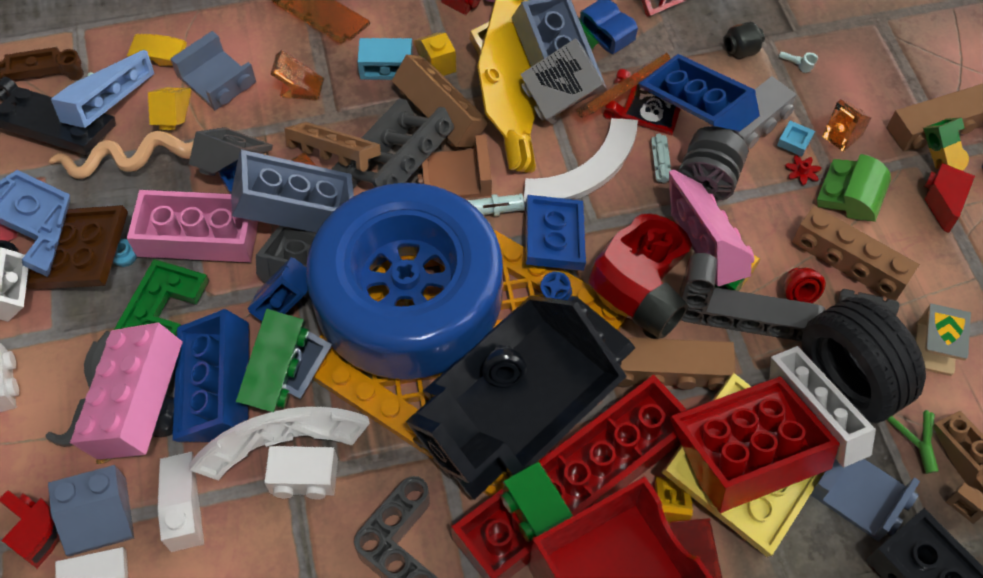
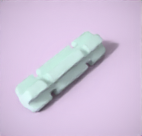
M658 133L651 138L655 178L657 182L665 184L669 181V171H672L668 139L666 135Z

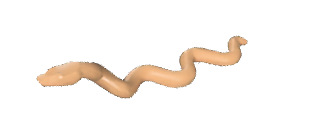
M154 131L146 135L135 154L130 158L126 157L118 143L106 140L99 142L93 148L82 166L78 167L70 156L63 153L52 156L49 163H61L71 177L85 179L97 169L102 159L110 154L119 169L125 172H133L139 170L148 162L153 150L157 146H164L180 158L190 159L194 140L190 143H184L167 132Z

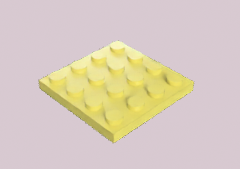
M733 373L728 377L713 400L751 386ZM682 444L662 471L666 477L691 495V497L766 557L774 554L824 472L719 513L702 490Z

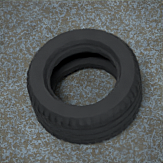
M848 297L821 312L807 323L802 335V351L869 423L885 421L917 400L922 394L926 380V367L922 353L907 327L885 306L867 298Z

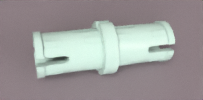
M522 193L499 197L497 194H492L490 198L467 200L483 215L493 214L494 217L500 216V213L524 211L525 209ZM508 203L507 206L483 208V205Z

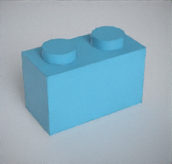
M360 38L357 61L360 80H392L406 54L413 55L412 38Z

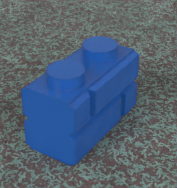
M291 257L257 291L248 307L249 312L260 321L263 320L266 308L286 314L308 291L306 267Z

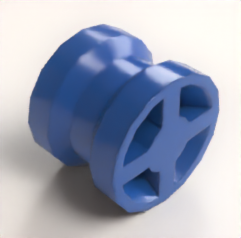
M553 271L543 277L541 291L544 297L569 300L572 297L569 278L564 273Z

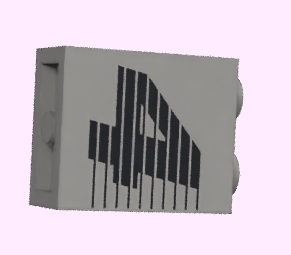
M576 38L520 74L524 80V83L521 84L527 96L529 98L533 96L537 103L534 108L542 121L546 119L551 124L557 122L554 116L592 92L599 96L608 90L582 44Z

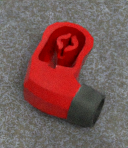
M653 213L640 214L634 218L629 226L619 231L606 244L594 262L588 283L605 306L633 320V323L643 328L646 336L654 339L664 338L677 326L688 308V303L667 282L662 283L663 277L690 252L692 243L688 233L681 226L666 217Z

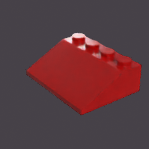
M781 376L671 416L672 425L699 484L719 513L832 469L840 445L837 439Z

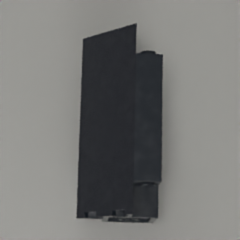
M531 295L486 334L473 349L452 364L423 390L429 401L406 421L417 435L412 440L420 448H426L433 456L434 462L451 478L454 476L464 488V491L475 500L501 474L512 477L538 462L627 377L620 367L622 361L635 347L628 338L578 297L572 296L569 300ZM500 345L510 346L520 353L526 362L527 374L520 383L511 387L494 386L488 383L483 376V364L487 356Z

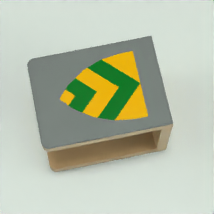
M932 303L929 304L917 321L915 336L924 359L926 371L952 376L955 373L956 359L965 361L968 358L971 312Z

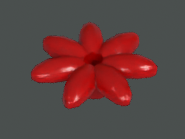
M794 156L795 164L787 163L785 165L788 170L793 171L790 173L789 179H796L800 176V183L803 186L806 185L808 179L817 182L819 178L815 173L819 172L822 168L816 165L811 166L812 157L802 161L799 156Z

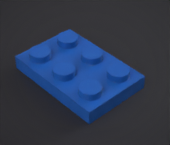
M527 195L526 265L584 271L586 250L583 201Z

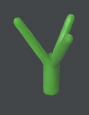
M928 410L923 412V441H920L893 416L889 417L887 420L919 448L925 473L939 472L931 444L935 414Z

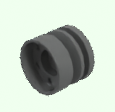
M716 126L700 128L693 134L687 154L684 156L678 172L701 183L709 194H713L716 201L726 200L733 195L740 173L749 153L747 143L741 136L729 129Z

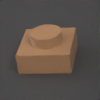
M965 482L946 501L948 505L973 524L983 517V493L976 488L970 487Z

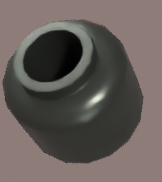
M751 21L730 27L724 36V46L727 53L732 54L737 59L759 53L762 43L765 41L763 30Z

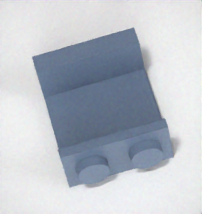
M213 31L170 58L177 77L215 111L256 83L252 65L247 62L241 66L223 51L219 36Z
M835 459L832 469L824 472L811 496L879 541L887 533L892 536L903 522L898 516L903 508L908 511L915 503L919 495L914 491L920 481L914 477L905 486L866 459H862L844 468Z

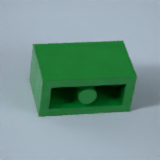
M540 462L503 481L504 494L501 495V499L508 512H515L521 521L518 524L519 529L528 543L533 541L535 537L573 517Z

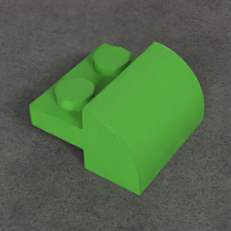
M860 154L858 161L833 159L817 198L818 207L845 210L847 218L876 222L891 182L890 172L882 162L868 155Z

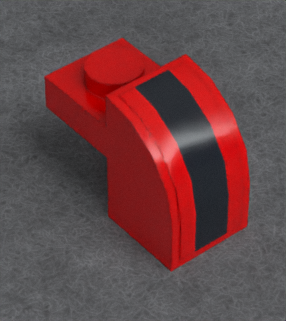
M7 490L0 498V502L21 520L1 541L35 568H38L53 552L60 540L51 515L50 505L42 498L35 503L24 493L17 497Z

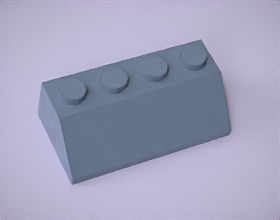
M528 0L521 2L511 18L531 67L576 38L582 44L604 82L571 0ZM592 92L591 94L581 99L577 103L595 95L596 93Z
M241 149L231 193L232 216L317 233L322 223L335 209L354 197L352 175Z

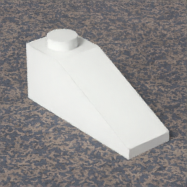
M193 452L160 459L158 489L161 541L171 552L204 545L196 473L190 471L189 463L194 458Z

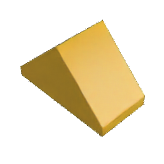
M656 476L655 491L661 499L663 512L670 528L685 530L693 515L691 495L669 478Z

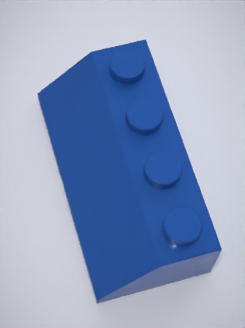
M680 54L674 56L639 82L640 88L716 127L740 132L760 116L755 89Z
M226 309L177 327V337L183 342L175 369L172 440L176 442H210L226 430L248 420V405L236 402L246 372L245 367L249 362V322Z

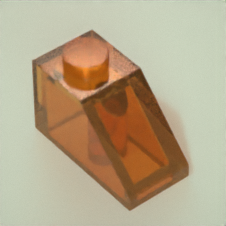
M840 99L835 105L822 137L844 152L864 135L871 117L852 103Z

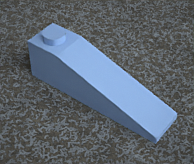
M147 50L139 51L67 86L52 97L51 101L60 123L83 128L87 127L155 73Z

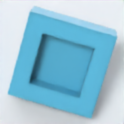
M789 121L777 146L803 156L815 131Z

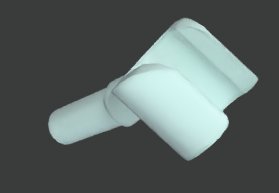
M782 51L779 55V58L798 64L800 71L803 73L810 72L818 60V56L811 52L806 53L803 58Z

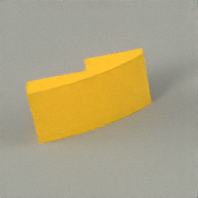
M135 34L127 57L139 51L147 50L150 60H153L157 65L171 66L170 58L184 50L187 43L184 40L169 36Z

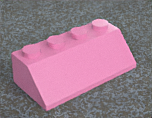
M676 170L669 171L671 216L676 224L688 233L695 253L711 254L717 259L715 279L717 287L750 277L751 263H754L753 251L750 246H746L743 243L738 229L731 226L726 212L719 209L713 194H709L701 183Z

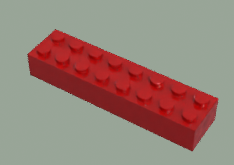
M652 375L538 462H540L572 515L575 516L628 486L679 446L681 442L672 425L671 416L687 409L655 375ZM503 488L451 527L452 539L482 578H511L530 563L532 556V541L528 543L525 540L518 526L521 521L515 512H508L501 499V495L504 494Z

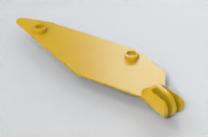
M495 0L477 65L485 114L504 136L509 170L532 173L536 169L530 135L536 112L534 107L537 103L533 96L531 98L527 96L521 85L524 83V80L520 74L531 66L511 18L521 2L528 0Z

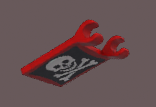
M620 69L614 85L622 89H632L625 108L613 100H609L606 103L603 113L604 118L609 120L611 118L638 120V125L672 136L681 108L640 88L639 82L643 79L635 77L625 69Z

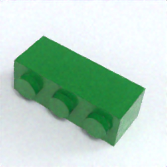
M266 308L236 402L273 413L278 411L279 408H285L290 390L285 389L289 377H295L299 365V359H295L299 346H305L309 334V329L305 328L306 322L304 319Z

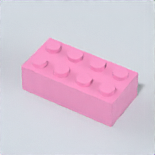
M139 190L127 240L136 257L251 262L259 221L233 217L231 194Z
M159 322L111 330L100 362L96 367V373L86 395L81 414L75 424V430L70 443L97 460L146 455L183 341Z

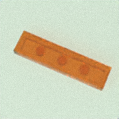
M668 53L652 59L607 88L608 90L599 96L593 97L576 108L578 116L583 118L593 114L639 84V82L671 59Z

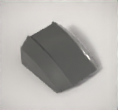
M278 226L256 254V274L266 283L291 257L306 267L309 249L316 233Z

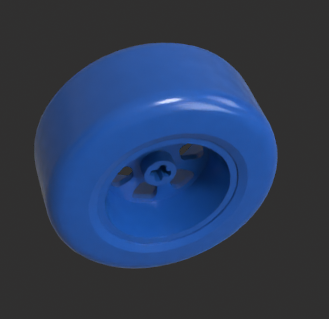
M394 183L369 189L350 198L326 218L314 236L309 249L306 279L318 325L326 340L332 344L333 349L342 358L355 367L376 376L402 380L419 379L446 371L452 364L473 349L494 328L502 304L503 260L498 239L490 223L466 199L446 189L432 185ZM415 255L416 258L414 260H402L400 256ZM432 259L444 266L445 270L441 273L428 274L424 269V265ZM385 261L391 264V267L385 273L372 271ZM385 285L389 293L381 301H376L370 297L367 291L368 288ZM428 286L443 289L441 293L428 301L422 295ZM400 299H410L414 303L412 306H395Z

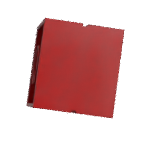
M646 476L535 537L532 541V556L529 570L534 578H713L702 560L690 554L674 535L664 515L661 499Z

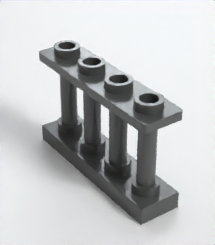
M398 99L361 138L380 144L381 155L368 159V169L365 172L357 170L356 161L351 160L348 166L341 165L338 161L331 170L351 174L353 189L360 181L372 183L374 187L405 183L452 132L454 124L444 107H438L429 118L415 116L407 100ZM412 126L419 127L412 136L405 135ZM395 144L403 145L395 154L388 153ZM378 162L385 164L378 173L371 172Z

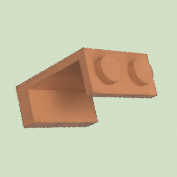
M486 135L475 136L476 149L432 152L419 166V168H423V173L417 174L418 183L446 189L462 198L491 196L492 178Z

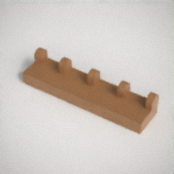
M303 122L285 128L287 147L294 149L298 143H301L302 151L307 154H311L314 148L320 149V156L325 160H329L333 153L339 155V163L341 165L348 166L351 160L356 161L357 170L362 172L368 169V159L381 155L380 144L312 123Z

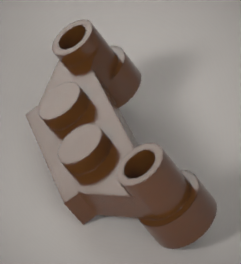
M58 47L5 54L4 59L0 61V78L8 77L11 80L62 73L75 81L81 79L84 72L81 67V59L75 50L66 49L60 52Z

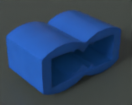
M598 0L580 13L581 21L598 40L601 47L611 54L618 52L636 39L638 26L635 20L620 12L617 4L610 0Z

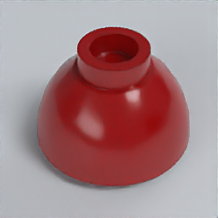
M793 268L787 274L784 283V293L789 300L814 303L822 296L826 282L824 277L814 269Z

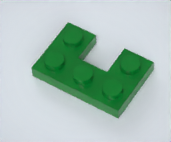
M153 259L114 330L159 322L177 337V327L181 326V324L159 318L169 297L197 305L209 282L208 276Z

